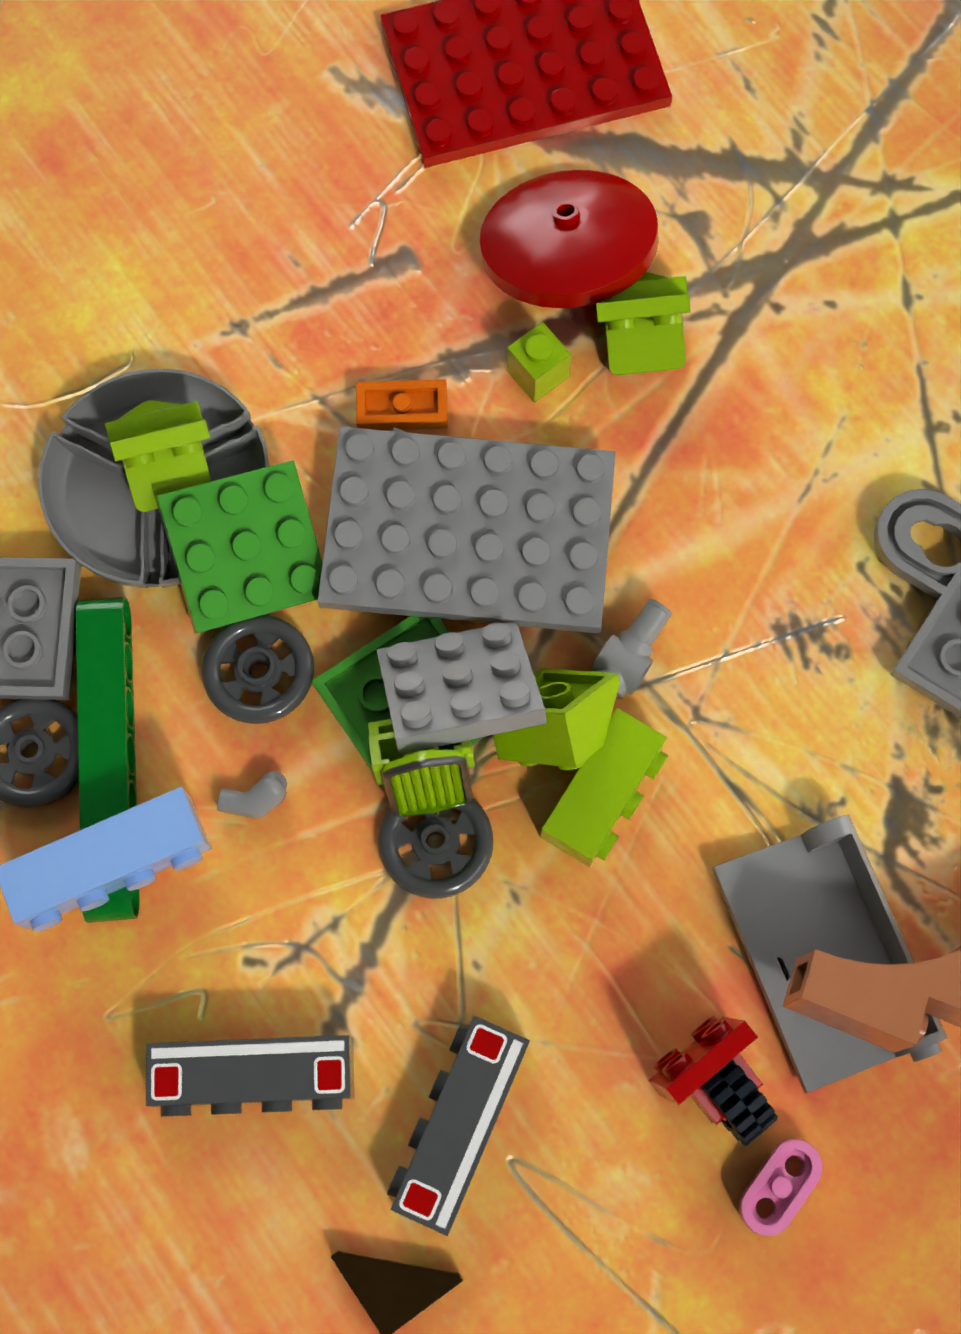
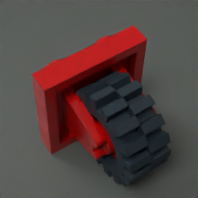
M712 1016L692 1032L691 1036L695 1041L681 1053L675 1048L656 1062L653 1068L657 1073L648 1081L661 1097L677 1105H680L690 1096L712 1123L714 1122L717 1125L722 1122L724 1127L729 1132L731 1131L738 1141L747 1146L778 1119L774 1109L767 1102L766 1097L758 1090L763 1085L740 1054L758 1036L744 1020L722 1017L717 1020L715 1016Z

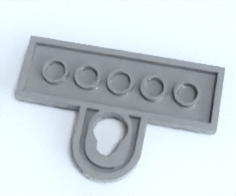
M927 489L910 490L893 498L883 509L875 525L874 544L879 558L892 573L927 593L937 601L890 675L961 718V562L951 567H941L933 564L926 558L922 547L913 541L910 533L911 527L914 524L926 522L932 526L943 527L955 535L961 543V504L937 491Z

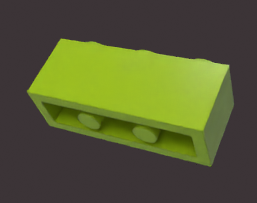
M617 708L610 719L604 746L589 757L585 765L579 768L541 829L540 838L589 868L596 856L605 861L619 838L617 834L612 832L621 816L630 820L644 797L643 794L637 791L645 776L654 780L665 763L668 755L661 750L667 737Z

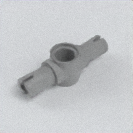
M649 599L627 631H622L618 637L612 635L591 667L592 671L619 674L620 684L616 699H622L626 693L632 695L653 663V659L650 658L653 653L651 646L672 614L667 607L656 600Z

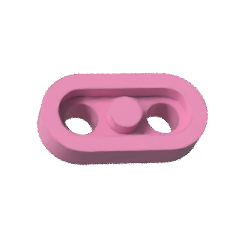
M785 1140L776 1145L740 1197L739 1213L742 1221L750 1230L760 1235L773 1236L784 1231L791 1223L822 1175L821 1157L811 1144L802 1140ZM793 1155L798 1157L802 1163V1169L796 1176L789 1175L785 1169L786 1160ZM761 1198H768L773 1205V1211L767 1218L759 1217L756 1212V1204Z

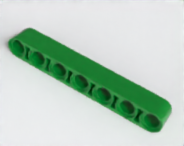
M126 597L80 600L76 604L80 830L137 806L132 622L130 606ZM123 887L108 894L109 901L88 911H83V916L87 923L137 919L140 908L139 889L128 891L126 887Z

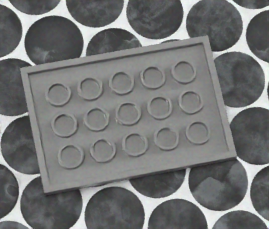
M340 427L318 595L319 608L481 623L516 621L518 626L600 633L602 628L616 451Z

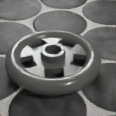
M261 615L224 626L210 641L202 662L203 685L214 706L226 716L250 724L269 723L290 714L305 699L314 676L313 654L305 637L290 623L269 615ZM254 634L258 641V646L249 647L240 653L235 642L244 636ZM279 639L292 652L282 661L270 649ZM235 663L234 673L236 681L222 682L221 664ZM256 664L267 666L266 673L261 677H253L251 675V669ZM282 673H286L294 678L291 686L284 694L273 689L280 680ZM243 690L262 693L260 705H249L240 702Z
M18 699L0 708V745L9 744L8 759L10 761L6 764H0V800L13 806L31 808L51 804L68 794L79 782L78 715L71 708L57 700ZM30 716L33 728H26L15 735L11 724L18 719ZM55 721L67 733L57 743L45 731ZM31 743H37L38 752L36 755L26 758L24 756L26 746ZM56 755H60L68 760L62 773L55 778L48 774L46 770L54 763ZM19 771L25 775H35L31 789H24L13 785L16 772Z
M474 798L468 804L455 807L461 812L456 824L443 817H437L438 813L424 814L426 819L422 820L413 832L402 824L407 816L397 817L391 812V808L388 809L380 826L378 849L386 872L397 885L419 897L440 899L457 895L478 881L485 872L492 856L493 831L486 812ZM433 832L441 833L445 837L443 845L439 848L428 846L426 840L429 834ZM460 834L474 836V848L471 856L457 854L460 845ZM410 843L414 853L420 860L407 867L402 861L398 849ZM451 863L452 876L444 879H431L430 865Z

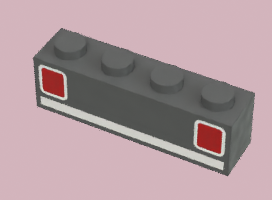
M476 1016L473 1017L470 1026L464 1023L460 1024L449 1051L456 1053L457 1057L450 1073L440 1070L429 1095L430 1099L437 1101L429 1121L420 1117L408 1146L416 1149L410 1166L406 1169L399 1165L387 1192V1195L395 1198L391 1207L392 1211L448 1236L530 1040Z
M350 1035L146 1043V1106L161 1107V1117L191 1116V1106L211 1105V1115L242 1113V1103H262V1112L292 1111V1101H312V1110L343 1109L342 1099H355L353 1037Z

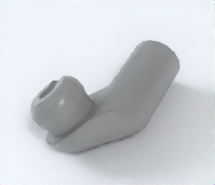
M270 771L265 773L262 780L247 792L222 788L218 798L217 810L250 818H262L284 800L287 793V780L281 773Z

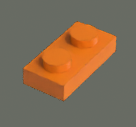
M446 379L356 382L357 428L372 430H393L394 427L400 430L448 428Z

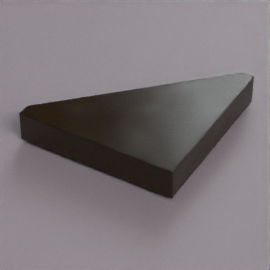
M337 1251L331 1256L380 1334H393L464 1280L460 1273L421 1267L387 1259L372 1258Z

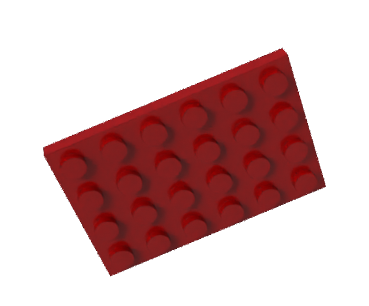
M438 0L380 15L381 26L424 168L671 106L672 94L639 0Z

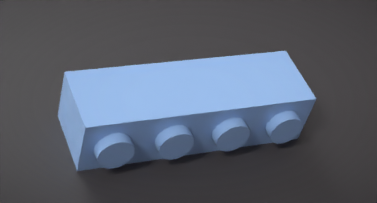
M181 786L1 864L0 888L14 924L27 930L32 928L33 932H39L62 922L61 915L79 907L80 911H88L109 901L108 894L123 887H126L128 891L145 887L156 880L155 873L173 866L174 870H182L193 866L202 860L201 853L212 848L191 796Z

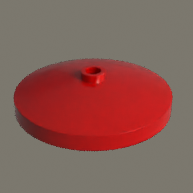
M592 170L553 172L518 185L494 204L485 217L480 232L483 264L494 284L503 292L519 301L548 308L586 306L609 299L623 292L638 281L648 270L655 258L659 243L658 219L655 208L647 195L637 186L623 178Z

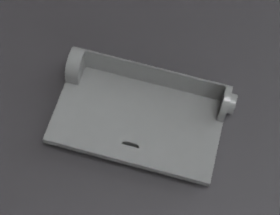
M849 814L821 823L794 838L712 868L714 877L804 1093H809L909 1053L913 1062L942 1052L938 1042L947 1039V1035L939 1018L927 1014V1030L921 1041L916 1046L894 1053L782 1007L795 960L815 949L840 958L864 963L890 965L914 963ZM778 960H780V962H781V964H782V966H783V969H784L785 974H786V976H787V980H786V978H785V976H784V973H783V971H782V968H781V966H780Z

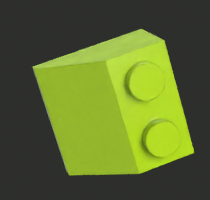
M540 668L534 673V677L545 707L547 724L493 735L498 760L516 761L523 766L537 764L558 766L561 770L580 768L585 765L589 757L604 746L620 684L619 674Z

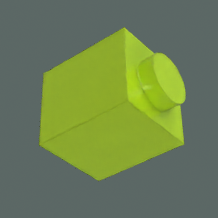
M541 322L507 347V372L534 403L569 378L571 353L544 322Z

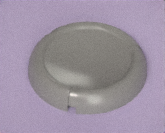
M147 369L126 373L97 385L75 401L63 414L61 419L66 424L60 434L51 432L42 454L38 478L41 507L51 532L73 559H77L83 567L102 578L121 585L137 588L160 586L165 588L180 585V581L159 509L141 512L136 509L122 460L116 462L114 460L105 423L118 420L145 401L179 404L198 401L202 419L206 420L210 439L202 440L201 443L211 481L269 467V458L258 425L254 426L248 409L227 389L212 380L190 372L174 369Z

